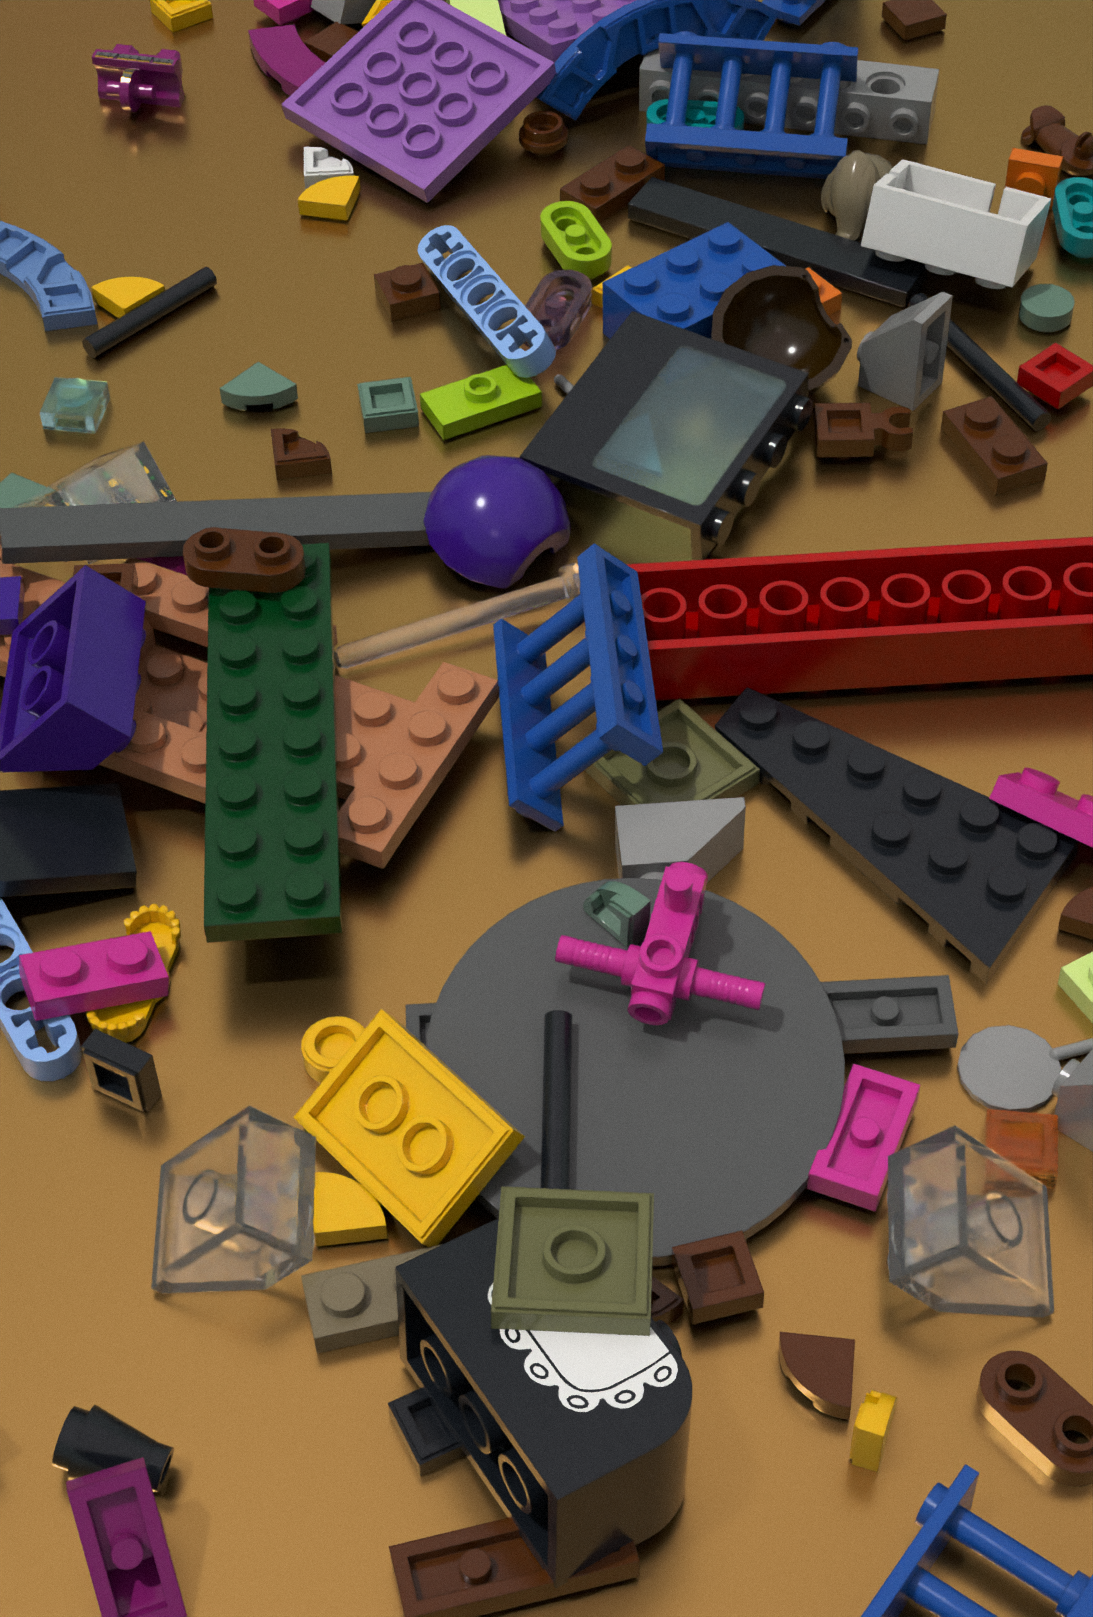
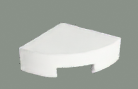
M304 147L305 190L313 184L328 178L354 176L352 165L348 160L343 158L341 161L329 156L328 150L322 147Z

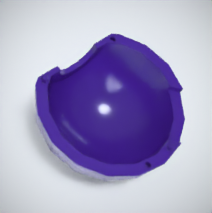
M494 455L480 456L454 467L445 474L431 492L423 520L429 544L447 566L471 581L503 589L510 587L522 578L529 565L544 550L550 548L549 551L554 554L567 545L571 531L565 500L544 471L518 457Z

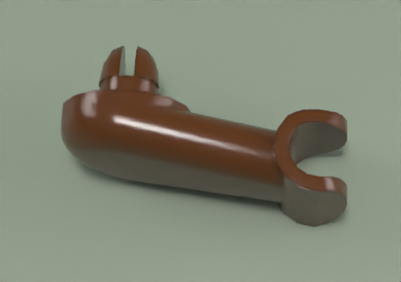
M1044 105L1035 108L1030 116V126L1026 127L1022 132L1021 142L1026 145L1036 142L1047 154L1063 156L1061 169L1069 175L1075 177L1093 175L1092 133L1083 132L1078 136L1066 128L1065 117L1052 106Z

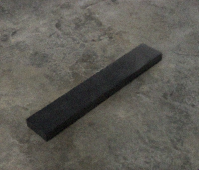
M651 177L628 203V219L689 239L696 238L729 222L786 266L801 267L803 269L809 267L832 285L903 308L907 306L911 298L927 279L928 270L925 268V263L910 259L899 262L885 260L875 254L876 250L863 247L860 242Z

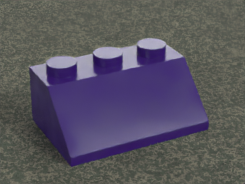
M85 565L13 630L0 709V772L92 770L113 752L119 753L127 747L136 730V721L133 719L135 696L141 683V675L138 673L140 650L146 638V631L143 629L145 600Z

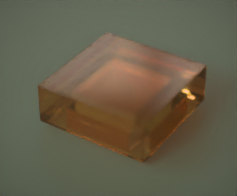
M987 1109L984 1121L983 1182L1055 1188L1058 1177V1115Z

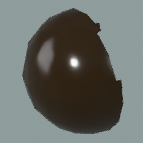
M772 265L748 272L725 289L713 311L711 339L809 373L808 396L816 393L837 375L852 348L851 337L842 323L836 325L829 318L820 300L819 287L808 270L801 267ZM719 362L727 377L734 384L755 397L777 400L786 388L781 383Z

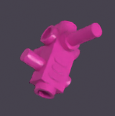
M675 862L669 867H665L646 936L641 946L630 944L628 950L561 935L555 956V962L621 977V985L631 987V998L627 1009L629 1015L637 1021L649 1025L666 1024L668 1020L672 1019L677 998L690 1001L692 994L760 1010L766 985L764 982L698 967L699 960L689 958L703 910L708 874L701 867L687 862Z

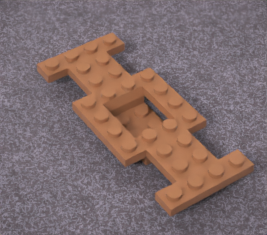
M0 549V577H22L25 590L23 622L66 582L14 564H2ZM129 558L124 564L135 563L138 576L137 596L146 601L143 623L146 638L140 650L138 673L141 675V683L135 696L133 719L136 721V730L130 743L124 750L119 753L113 752L99 765L205 803L208 663L156 645L153 628L208 647L209 587L195 584L185 574L137 558ZM333 625L334 647L338 643L336 625ZM12 634L0 635V676L6 677ZM443 662L417 700L412 702L335 675L338 797L346 800L339 810L341 854L382 869L385 867L499 698L498 680Z

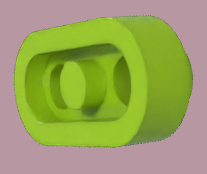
M559 201L548 205L542 210L540 215L541 237L566 273L578 279L590 280L605 273L611 267V240L585 205L574 201Z

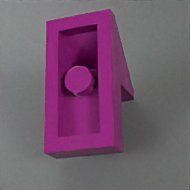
M144 1457L66 1481L67 1494L102 1617H186L187 1613L168 1540Z

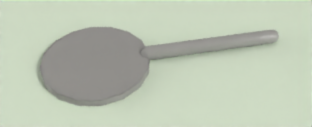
M1010 1025L988 1027L973 1034L962 1046L957 1065L960 1082L974 1100L989 1109L1009 1114L1030 1112L1047 1104L1053 1097L1052 1088L1062 1070L1059 1061L1089 1053L1093 1049V1038L1052 1048L1045 1039L1028 1029Z

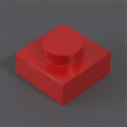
M1055 342L1019 366L1017 383L1053 407L1060 409L1093 386V365Z

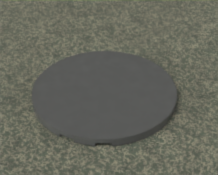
M618 878L580 883L534 899L512 911L490 927L470 946L455 965L442 987L432 1012L427 1032L426 1047L525 1136L476 1199L486 1210L499 1219L501 1186L540 1188L544 1016L549 1011L563 1010L572 1014L569 1189L654 1193L652 1266L671 1265L672 1247L741 1230L745 1239L768 1226L788 1209L805 1190L808 1184V1174L818 1150L827 1148L834 1133L844 1091L845 1059L840 1029L827 993L811 966L780 932L739 904L705 890L703 910L689 958L699 960L698 967L766 983L760 1010L692 994L690 1001L677 998L672 1019L668 1020L666 1024L649 1025L637 1021L627 1011L631 998V987L621 985V977L555 962L556 950L561 935L611 946L612 948L628 950L626 946L584 911V901L603 883L607 881L621 882L634 888L651 901V918L662 880ZM643 939L640 943H638L637 945H638V946H641L642 943L644 942V939Z

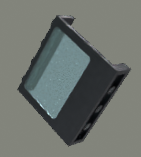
M632 311L522 452L520 458L544 471L555 487L560 480H564L689 528L691 530L692 560H705L716 544L722 545L726 541L732 529L733 520L742 506H750L758 493L761 479L770 467L776 468L780 464L786 451L787 442L795 431H802L808 424L813 410V400L808 398L809 373Z

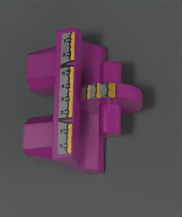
M116 44L113 50L96 49L92 55V63L96 68L98 76L99 98L120 101L124 111L137 112L141 103L180 108L185 100L181 79L183 74L180 53L177 50L161 49L156 55L139 54V51L132 45Z

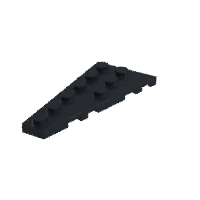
M748 687L715 724V730L760 769L759 782L761 784H772L791 801V810L806 824L813 820L830 835V845L897 905L910 906L929 923L928 932L944 947L951 943L971 961L970 970L986 984L990 981L1077 855L1079 841L1003 806L981 793Z

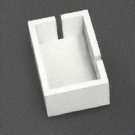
M902 159L890 170L889 174H885L873 186L861 246L876 250L875 254L885 260L899 262L910 259L925 263V268L936 274L953 275L957 272L976 277L975 282L983 287L991 289H1004L1006 286L1013 287L1037 258L1051 198L1006 187L1003 191L998 215L990 213L996 184Z

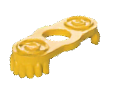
M151 904L149 908L145 905L141 906L139 912L132 911L130 918L124 919L127 935L151 931L168 973L170 984L169 971L179 950L181 938L179 919L176 918L174 911L168 912V908L165 905L160 908L157 904ZM163 997L87 1011L86 1017L93 1030L97 1029L125 1043L131 1042L140 1036L146 1028L155 1004Z

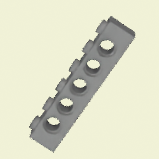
M659 48L644 55L639 69V111L647 112L648 107L654 102L669 98L672 68H661ZM858 60L856 82L840 81L834 134L927 145L935 113L939 69ZM692 70L688 100L718 102L722 72ZM741 74L737 106L744 112V123L765 126L771 76ZM791 77L784 128L814 131L820 79Z

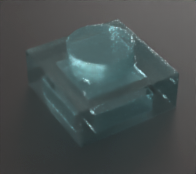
M55 377L40 410L43 429L96 434L110 401L107 382Z

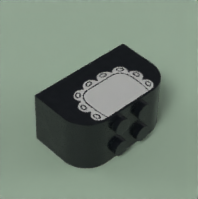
M496 1219L395 1267L400 1359L420 1388L423 1387V1389L425 1388L430 1396L431 1405L450 1433L455 1435L464 1454L506 1516L513 1519L519 1529V1535L542 1569L547 1571L554 1582L555 1588H558L567 1583V1579L609 1554L620 1551L621 1547L633 1540L635 1545L658 1533L677 1513L683 1500L686 1485L692 1408V1381L688 1367L682 1358L680 1345L673 1331L664 1321L658 1320L655 1322L652 1317L650 1336L491 1329V1305L499 1219Z

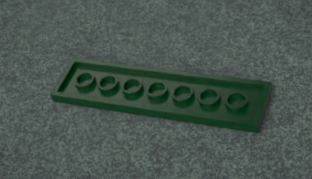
M329 543L302 544L306 573L303 580L297 586L287 591L267 593L209 588L204 931L207 943L342 933L332 574Z

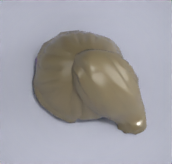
M860 150L853 151L850 155L844 156L827 176L822 188L821 204L825 213H828L829 210L836 217L838 231L835 235L856 242L862 239L873 186L885 174H889L893 168L891 163L880 155L863 153Z

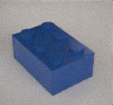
M727 222L602 282L603 334L611 339L629 314L634 311L711 339L713 311L725 289L748 272L772 265H786ZM681 350L676 353L658 377V380L667 387H670L712 366L718 361L689 350Z

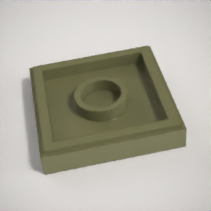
M680 698L658 711L663 753L644 766L621 751L611 750L584 770L621 805L737 798L758 785L760 769Z
M501 1186L491 1305V1329L650 1336L654 1193Z

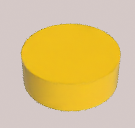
M342 1016L327 1017L311 1025L305 1032L301 1042L303 1063L307 1073L314 1080L321 1083L365 1028L359 1022Z

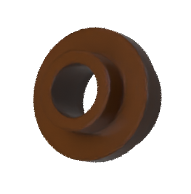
M537 111L527 115L523 121V126L519 130L521 146L539 156L555 153L564 147L568 141V130L563 124L562 118L551 111Z

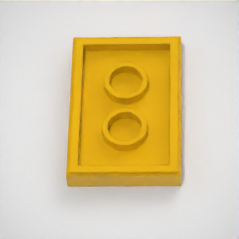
M380 1009L293 1117L421 1244L427 1247L437 1246L525 1138L520 1131L397 1019Z

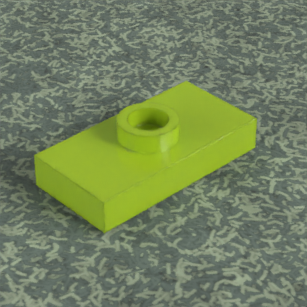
M507 365L420 393V405L422 411L442 439L446 440L542 407V391L531 377H519Z

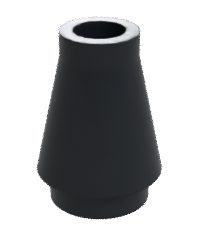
M94 1405L90 1411L74 1406L70 1410L59 1434L53 1454L52 1466L68 1471L67 1478L72 1480L144 1457L152 1489L158 1493L167 1476L174 1447L157 1442L97 1405Z

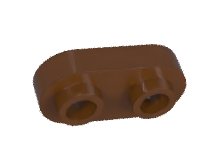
M210 527L193 534L183 546V558L187 576L192 582L203 587L278 593L297 586L303 580L306 573L302 544L293 536L284 533Z
M1005 1351L993 1356L982 1369L977 1390V1402L983 1416L1052 1480L1072 1487L1092 1484L1093 1405L1044 1361L1033 1354L1023 1351ZM1009 1379L1022 1380L1030 1386V1389L1018 1391L1011 1388L1006 1381ZM1068 1430L1079 1431L1087 1437L1088 1442L1083 1444L1073 1443L1065 1437L1064 1432Z

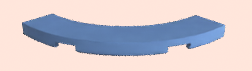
M0 221V274L16 283L31 297L43 318L45 331L98 324L92 295L86 281L79 271L74 270L65 261L64 254L44 239L22 228Z

